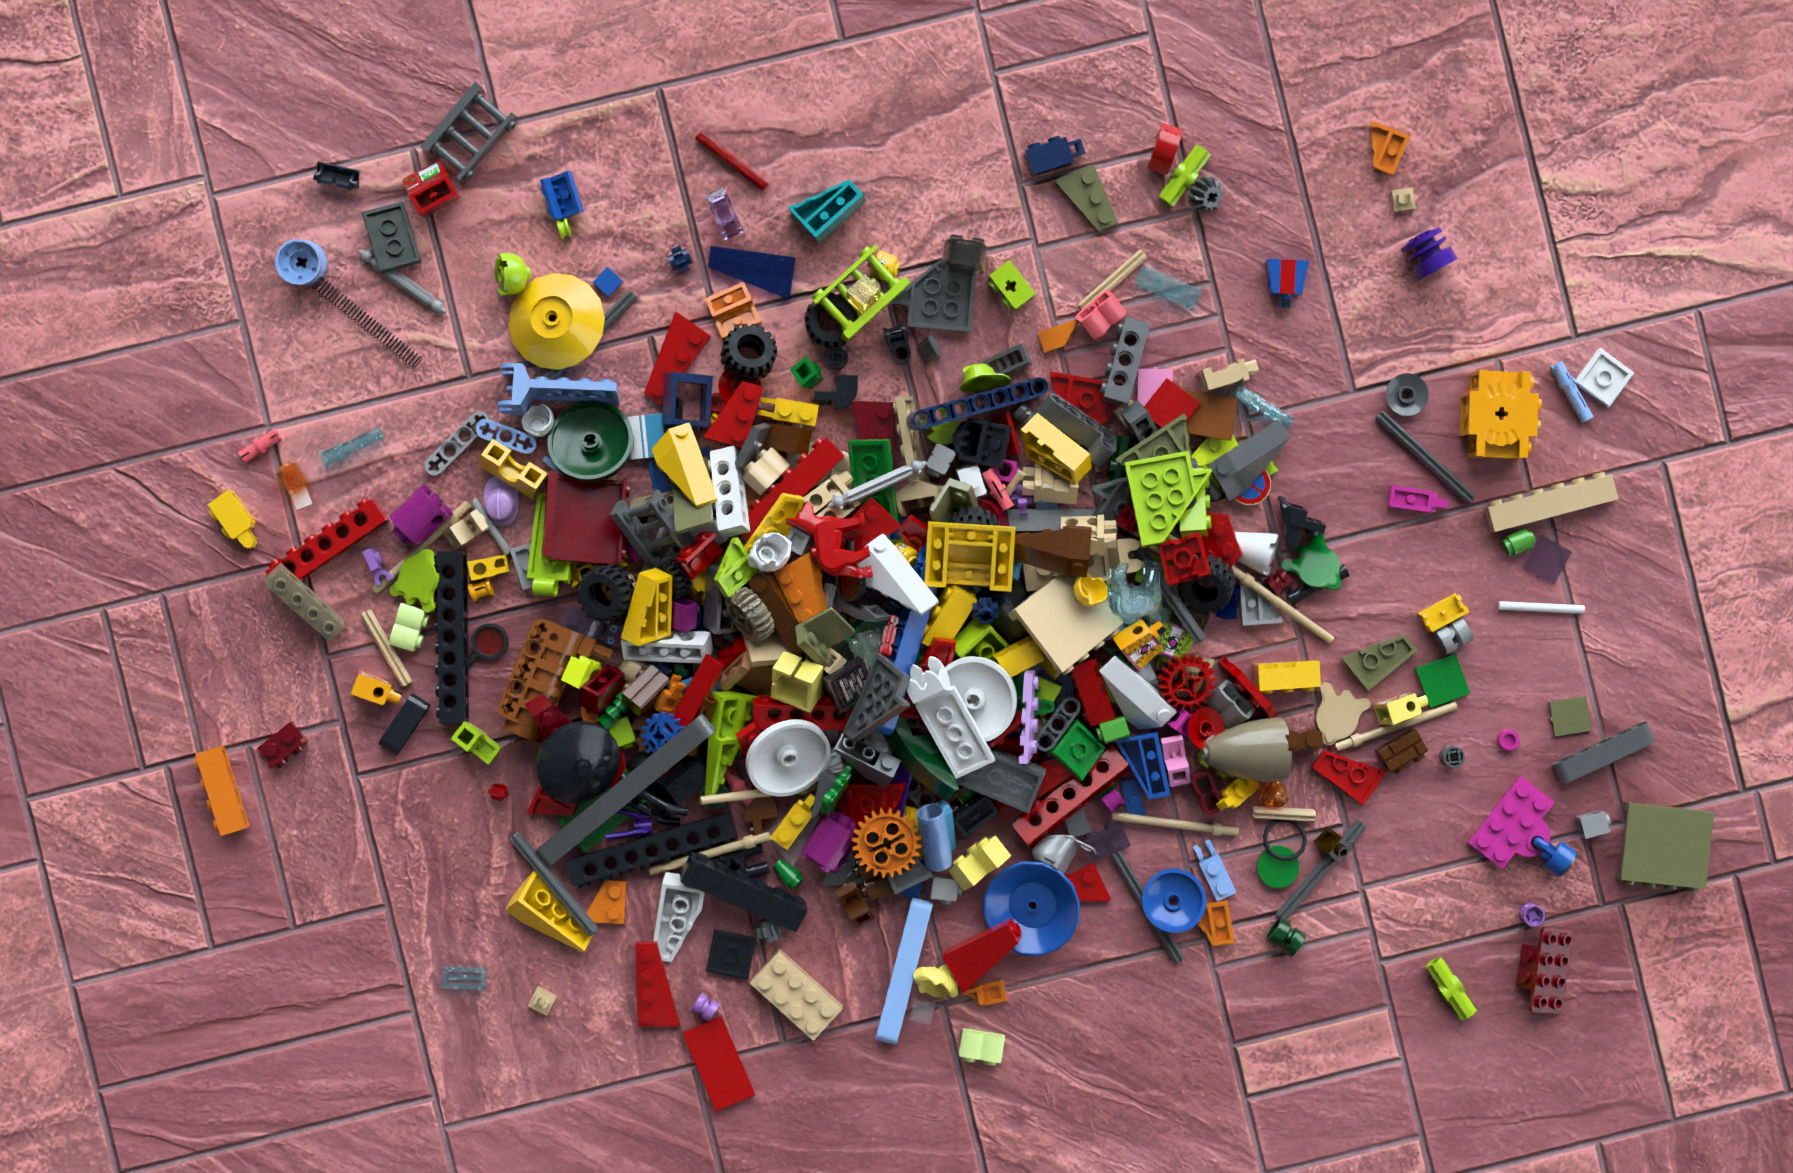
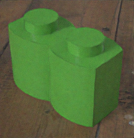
M1122 715L1117 716L1114 720L1098 724L1094 728L1097 739L1105 744L1130 737L1126 720Z

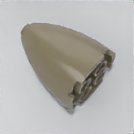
M1281 717L1259 719L1234 726L1216 735L1205 744L1204 748L1201 749L1202 760L1212 768L1240 779L1260 782H1284L1283 779L1288 778L1290 775L1292 751H1289V744L1286 738L1289 736L1288 727Z

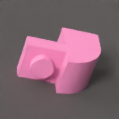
M1182 734L1161 738V751L1170 787L1191 783L1190 769L1185 756Z

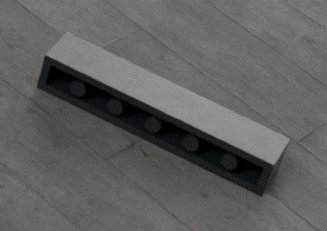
M691 852L680 872V882L794 932H797L808 911L807 903L800 896L788 895L779 887H770L766 882L758 878L754 880L741 870L734 871L729 869L726 864L720 861H711L702 853L695 854Z

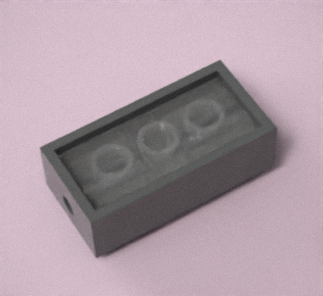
M989 746L995 757L994 762L957 779L955 778L956 783L1029 813L1045 776L1046 768L1030 761L1028 764H1019L1018 756Z

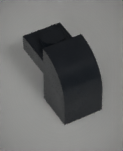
M836 375V392L814 391V401H819V405L830 406L831 402H836V410L849 407L857 396L858 375Z

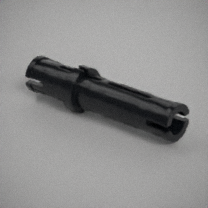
M1344 564L1340 566L1341 580L1350 577ZM1304 584L1286 594L1290 603L1295 605V603L1323 590V587L1311 588Z

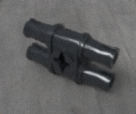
M762 843L756 844V847L750 849L742 848L709 858L711 861H720L726 864L728 868L731 866V860L733 859L735 864H740L737 870L743 871L750 878L770 873L767 861L751 866L745 863L746 858L764 853Z

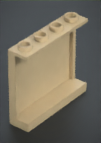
M1057 574L1008 613L1012 621L1018 618L1057 671L1053 673L1054 676L1061 673L1066 675L1073 670L1072 664L1076 661L1081 663L1089 657L1088 651L1092 648L1094 651L1100 648L1105 643L1103 639L1107 636L1111 638L1120 631L1118 627L1124 623L1107 599L1094 607H1086L1078 602L1073 590L1075 581L1079 578L1076 576Z

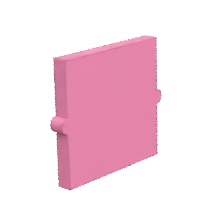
M1157 367L1153 369H1138L1137 401L1143 407L1166 378L1173 382V369H1158Z

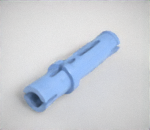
M1563 361L1552 365L1550 369L1559 382L1558 386L1565 392L1580 422L1583 423L1591 419L1593 414L1577 389L1574 377L1570 376Z

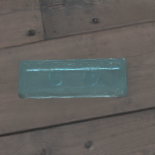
M1142 265L1134 284L1191 310L1194 309L1202 291L1145 265Z

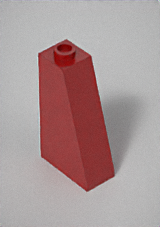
M1010 918L945 950L942 958L962 993L973 986L1019 943L1022 937V930L1018 923H1015Z

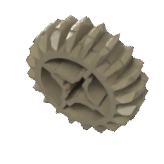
M741 587L730 598H725L726 611L729 613V617L733 621L732 623L736 625L737 629L747 639L759 643L774 632L775 626L774 620L770 616L771 613L763 601L751 589Z

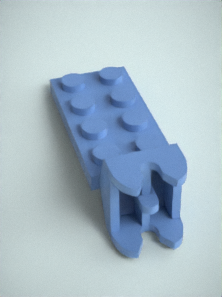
M505 363L500 365V370H504L502 375L513 378V386H506V391L512 392V400L497 402V407H500L499 412L503 414L524 415L533 399L534 401H600L609 404L620 403L617 383L612 380L603 379L600 382H592V380L585 378L579 379V381H570L568 378L549 380L546 377L530 379L523 364Z

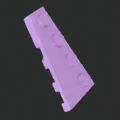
M1027 670L1024 673L1023 704H1026V708L1022 710L1021 723L1025 725V729H1022V735L1020 736V745L1024 747V752L1019 756V764H1028L1033 753H1037V740H1034V732L1038 730V719H1034L1035 711H1038L1039 699L1035 698V689L1039 688V676H1036V670Z

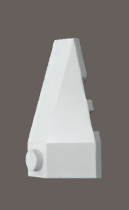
M881 534L867 544L869 545L870 557L857 564L859 567L871 566L873 577L866 578L867 587L874 588L880 591L882 595L899 601L901 605L920 615H923L939 603L938 599L907 560L884 534Z
M665 872L653 939V941L658 942L663 961L667 962L673 961L687 933L692 928L695 919L700 914L705 894L703 891L680 882V874Z

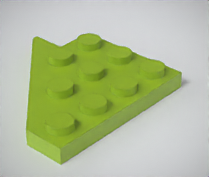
M1189 451L1130 461L1124 464L1142 548L1165 542L1212 472L1211 468L1193 471Z

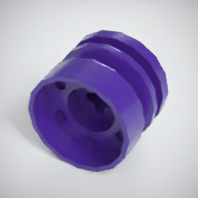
M1440 227L1421 233L1409 240L1400 249L1402 254L1409 250H1412L1414 253L1407 257L1406 261L1417 259L1418 263L1411 268L1417 281L1458 259L1451 247L1440 248L1439 245L1446 240V237L1436 241L1434 236L1443 232Z

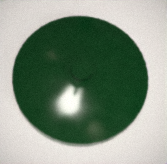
M585 401L567 408L555 419L552 429L549 430L547 445L553 464L563 475L578 482L593 483L606 480L623 469L633 452L634 435L630 422L618 408L605 402Z

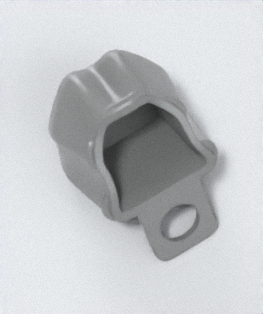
M1071 835L1046 836L1032 849V855L1036 862H1043L1060 870L1063 874L1068 869L1078 847L1093 855H1096L1097 852L1093 847L1075 839Z

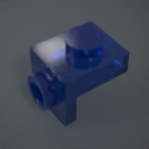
M1234 586L1228 605L1226 604L1222 610L1219 609L1215 613L1216 617L1226 620L1237 618V605L1240 595L1239 586Z

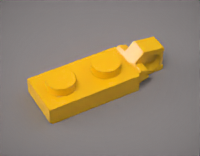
M1236 777L1221 791L1224 797L1216 805L1220 811L1230 806L1234 809L1241 805L1261 785L1258 781Z
M810 793L804 802L799 799L773 832L771 839L788 850L812 818L813 809L811 807L814 804L815 796Z

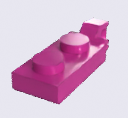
M1390 485L1387 507L1430 513L1435 512L1436 508H1448L1449 500L1439 499L1438 493H1434V491Z

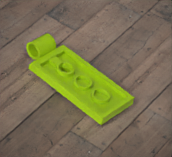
M537 493L527 581L533 582L532 591L534 595L556 596L558 593V581L570 584L573 562L541 560L546 493Z

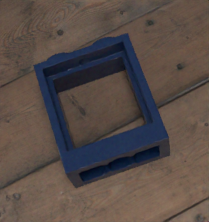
M680 372L665 373L662 424L669 425L670 429L690 423L692 431L702 432V428L710 427L713 376ZM677 383L701 385L699 421L675 419Z

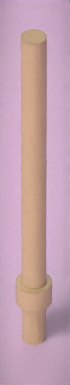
M464 501L455 511H452L454 514L420 547L416 546L389 571L393 578L399 575L402 563L407 558L429 547L451 525L459 522L460 517L471 505ZM386 576L381 579V586H376L375 584L372 587L376 594L391 582L387 580Z
M1234 565L1231 567L1234 571L1233 576L1239 579L1240 583L1246 588L1250 587L1327 643L1330 644L1333 641L1334 636L1256 582L1252 575L1242 572Z
M1454 701L1422 712L1420 715L1394 725H1386L1360 735L1359 733L1351 735L1349 739L1335 743V748L1337 751H1341L1352 746L1354 748L1361 746L1363 742L1457 710V704Z
M815 782L812 786L797 794L805 795L808 792L817 791L818 783ZM756 789L700 796L699 803L704 805L770 797L772 795L765 794Z
M1120 812L1111 814V820L1208 832L1215 836H1221V834L1238 836L1239 828L1223 826L1222 823L1213 822V824Z
M769 832L756 836L748 835L743 837L742 840L699 853L712 858L742 848L750 849L756 847V844L771 840V835ZM689 856L649 867L650 875H655L682 867Z

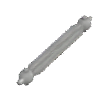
M371 248L366 251L359 249L358 252L362 259L361 263L364 265L370 263L372 268L379 272L373 250ZM398 270L382 274L425 306H431L432 314L447 313V310L444 308L443 299L435 300L432 294Z
M912 459L910 466H902L845 492L842 497L834 494L832 502L828 504V508L843 510L844 503L851 504L909 478L913 473L921 475L923 467L927 465V462Z

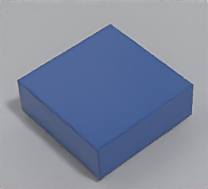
M607 267L593 283L610 297L623 281Z

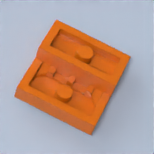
M744 282L705 298L723 341L731 330L733 331L734 327L738 325L741 328L742 324L746 323L748 326L756 324V327L762 324Z

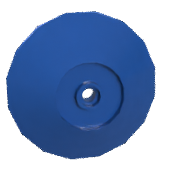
M1022 861L1005 867L990 881L983 897V916L988 929L1012 918L1020 926L1022 937L1011 951L1019 955L1042 956L1059 950L1072 938L1080 921V901L1073 884L1060 870L1043 862ZM1035 902L1037 907L1032 908L1029 903Z

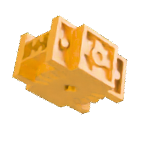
M1477 370L1470 373L1469 391L1461 394L1459 436L1468 437L1467 458L1515 460L1528 458V454L1531 453L1532 449L1529 438L1537 437V433H1540L1541 430L1538 411H1541L1542 400L1539 399V393H1530V390L1534 387V378L1531 377L1530 371Z

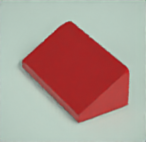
M1010 412L994 416V423L1012 427L1006 457L1019 454L1021 450Z

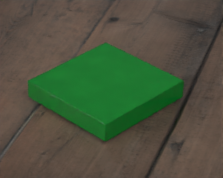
M1456 653L1414 668L1423 693L1428 699L1429 708L1470 694Z
M1073 720L1050 754L1078 781H1082L1106 747L1078 720Z

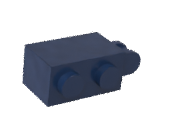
M1060 136L1048 139L1049 143L1040 145V142L1028 145V149L1024 152L1031 177L1070 166L1074 162L1073 158L1086 154L1081 139L1068 142L1066 137L1060 138ZM1075 146L1076 152L1071 154L1069 147Z

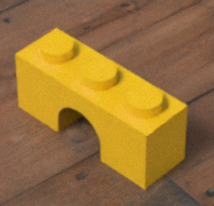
M492 439L481 454L478 466L533 500L544 485L548 473L530 462L527 466L518 464L512 459L510 449Z

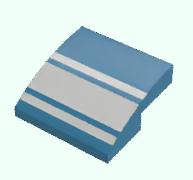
M662 413L627 417L634 435V448L629 460L654 458L651 449L664 435Z

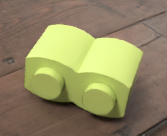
M401 603L389 644L413 652L417 648H421L424 636H421L423 627H427L430 619L427 612H424L420 607Z
M963 1028L959 1056L963 1057V1061L975 1062V1059L983 1060V1063L986 1065L995 1066L996 1063H1001L1005 1035Z

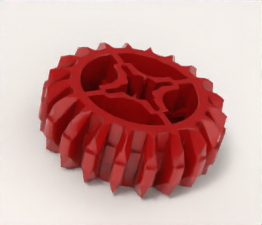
M1183 653L1180 659L1176 655L1174 656V663L1167 660L1169 667H1162L1161 670L1165 674L1158 675V678L1162 680V682L1158 683V687L1162 688L1160 694L1165 696L1166 702H1171L1173 708L1179 706V710L1183 711L1186 706L1187 710L1191 711L1194 705L1197 709H1200L1199 702L1202 701L1204 704H1207L1205 697H1212L1209 690L1215 689V685L1212 684V682L1216 681V677L1212 676L1214 670L1209 668L1210 663L1208 661L1203 662L1201 656L1196 658V655L1191 653L1188 658L1187 654ZM1185 667H1196L1200 671L1188 673ZM1178 672V678L1172 682L1174 675ZM1185 676L1189 679V680H1188V683H1189L1188 686H1189V688L1185 685V684H1186V681H1185L1186 678H1185ZM1202 682L1199 690L1196 692V686ZM1186 691L1189 697H1179L1173 693Z

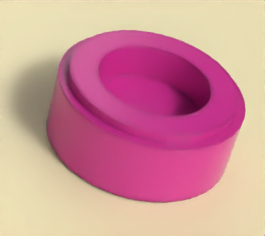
M1505 729L1498 734L1497 743L1501 749L1512 751L1518 747L1520 738L1515 731Z

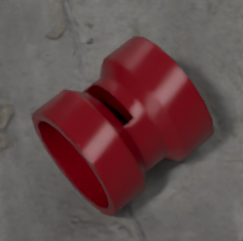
M1281 567L1275 572L1274 577H1268L1264 580L1267 587L1277 597L1283 593V589L1289 588L1294 584L1290 576Z

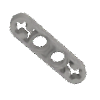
M482 411L473 413L425 461L424 467L426 472L433 476L442 474L479 437L467 425L470 423L471 426H474L477 423L475 419L477 416H484L485 419H490L489 415ZM488 423L480 426L482 433L489 427ZM468 430L471 433V438L468 442L460 440L459 434L461 431ZM448 445H453L456 449V453L452 457H447L444 454V449ZM440 453L442 458H444L448 462L445 464L444 461H441L438 464V467L440 469L438 471H431L430 468L432 466L430 462L433 461L436 463L440 459L439 457H437V455Z

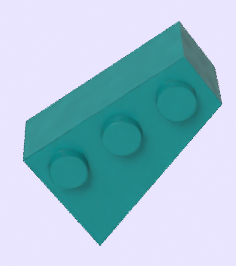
M850 179L824 190L825 192L814 197H808L803 202L787 207L791 215L818 244L866 202L864 194Z

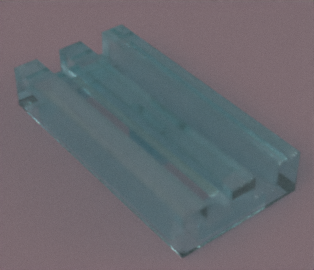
M444 965L442 988L485 990L487 967ZM448 971L481 973V976L448 974ZM447 979L481 981V984L447 983Z

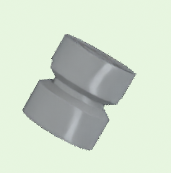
M1462 617L1450 622L1448 627L1443 626L1433 632L1437 643L1446 655L1457 650L1458 645L1464 646L1474 640L1468 625Z

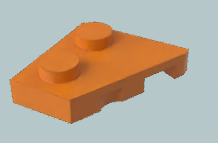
M1372 121L1373 169L1393 177L1411 136Z
M627 880L604 881L586 912L593 922L625 923Z
M1228 900L1206 903L1204 915L1198 922V925L1208 936L1212 945L1218 946L1235 943Z

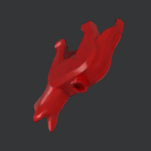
M806 501L795 518H787L785 520L787 525L797 527L804 533L814 537L815 547H811L813 560H817L820 569L828 575L850 576L860 579L873 577L871 566L863 568L857 565L870 557L869 545L856 552L840 549L844 532L865 527L864 513L849 519L837 518L835 516L819 517L815 516L811 502Z

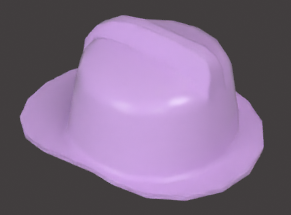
M496 476L488 480L484 489V510L495 525H509L515 520L518 513V490Z

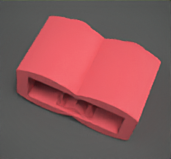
M1105 290L1091 304L1084 307L1075 318L1086 333L1095 340L1105 336L1110 326L1121 322L1127 312L1109 290Z

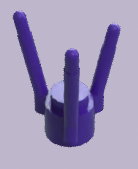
M620 809L616 813L638 818V820H634V830L608 834L604 838L611 840L635 835H652L651 818H646V815L643 813Z

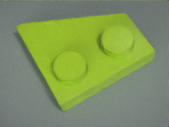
M739 538L731 539L714 578V582L726 598H730L735 591L740 589L759 572L758 568L749 566V554Z

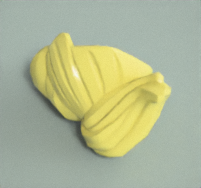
M942 965L938 969L936 967H919L915 970L913 978L915 983L918 984L920 993L927 992L937 998L947 995L953 998L958 995V984L947 965Z

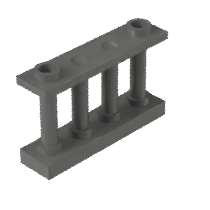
M476 81L420 146L429 156L432 152L434 154L437 153L459 172L456 178L461 183L465 180L469 181L475 174L474 169L505 132H510L517 124L515 122L517 117L512 112L506 117L484 98L482 93L485 90ZM473 104H479L501 123L494 133L469 114V109ZM459 120L466 121L487 139V142L480 150L456 131L455 125ZM446 136L453 138L474 156L466 166L442 147L441 142Z
M658 489L654 491L647 504L630 508L625 500L617 501L610 514L649 569H654L659 564L677 558L680 555L677 552L665 556L659 549L660 547L676 543L681 550L695 541L689 531L681 534L676 533L674 510ZM653 511L659 520L642 524L636 516ZM665 527L670 536L653 540L648 532Z

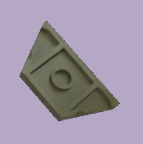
M1185 413L1114 460L1124 466L1125 462L1189 451L1190 459L1192 460Z

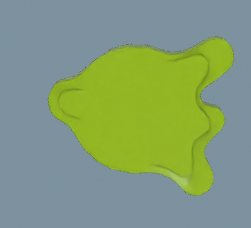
M422 549L418 554L407 558L399 570L398 580L389 590L392 596L402 595L409 605L415 604L419 599L424 612H433L435 610L433 596L439 582V573H436L433 565L436 563L432 550Z

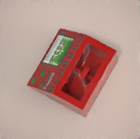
M441 160L402 179L409 197L419 215L423 218L461 198Z

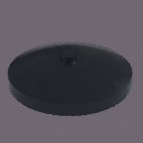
M588 721L566 724L552 732L540 746L535 760L537 780L543 790L555 800L565 803H579L590 800L601 794L614 780L620 766L619 746L611 733L599 724Z

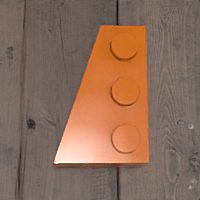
M812 552L774 572L799 624L828 609L821 580L823 579L822 572H820L818 561L813 560Z

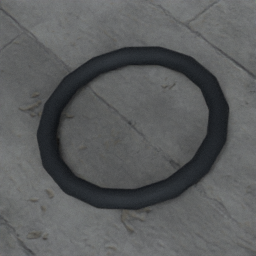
M1274 820L1265 828L1263 844L1273 858L1281 861H1291L1298 858L1304 852L1307 836L1303 827L1297 821ZM1280 822H1288L1295 825L1302 834L1303 843L1301 848L1292 856L1282 857L1277 855L1268 845L1267 836L1269 830Z

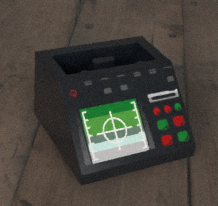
M960 785L959 790L961 794L949 805L952 809L954 824L962 835L967 838L997 815L999 810L988 796Z

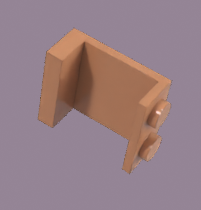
M744 651L722 672L719 689L728 691L734 684H737L758 696L767 695L771 698L772 668L774 666L751 667L748 653Z

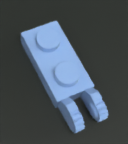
M1208 839L1205 841V845L1211 854L1210 857L1204 859L1198 845L1194 846L1193 849L1199 860L1200 868L1218 902L1236 893V890L1219 854L1216 853L1211 841Z

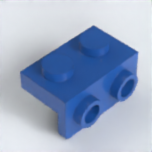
M565 171L551 178L540 179L541 191L546 198L548 213L552 220H564L584 212L572 171Z

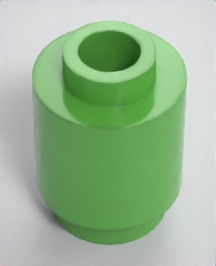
M1524 528L1506 536V539L1502 540V545L1508 556L1512 554L1515 556L1534 548L1533 543L1536 542V539L1531 530L1527 531Z

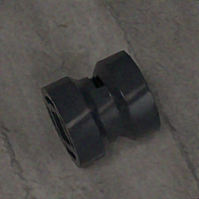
M841 347L832 348L827 355L829 366L836 370L843 369L848 363L847 351Z

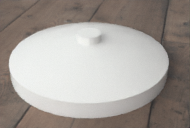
M964 657L948 664L945 669L949 676L950 686L955 685L985 741L987 742L998 737L1010 725L1017 708V692L1009 674L994 661L982 657Z
M793 719L776 723L764 730L751 744L746 757L748 776L754 786L765 794L772 796L797 794L812 786L818 781L821 773L826 770L831 755L830 744L824 732L817 725L809 721Z

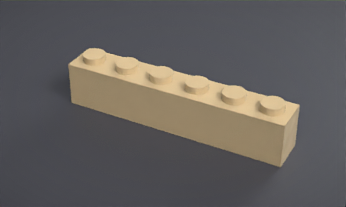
M1605 472L1593 474V479L1585 481L1584 477L1571 480V485L1564 486V483L1551 485V490L1543 491V488L1530 491L1531 495L1523 497L1522 494L1510 496V501L1502 503V499L1489 502L1490 506L1484 507L1490 532H1497L1617 500L1619 498L1613 475H1605Z

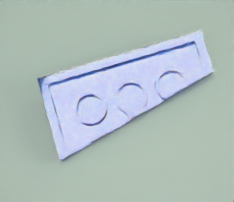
M711 246L708 268L790 300L796 257Z

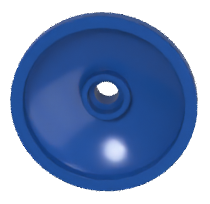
M1175 868L1162 870L1151 877L1143 890V911L1150 923L1156 928L1168 933L1185 932L1193 928L1203 917L1206 909V893L1200 881L1191 873ZM1171 898L1176 900L1177 904L1175 906L1169 904Z

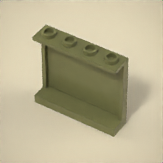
M1624 802L1623 810L1626 811L1620 873L1619 875L1616 874L1615 878L1622 880V884L1635 885L1636 881L1643 882V886L1656 887V884H1664V888L1677 890V886L1685 887L1686 891L1698 892L1699 888L1706 889L1714 812Z

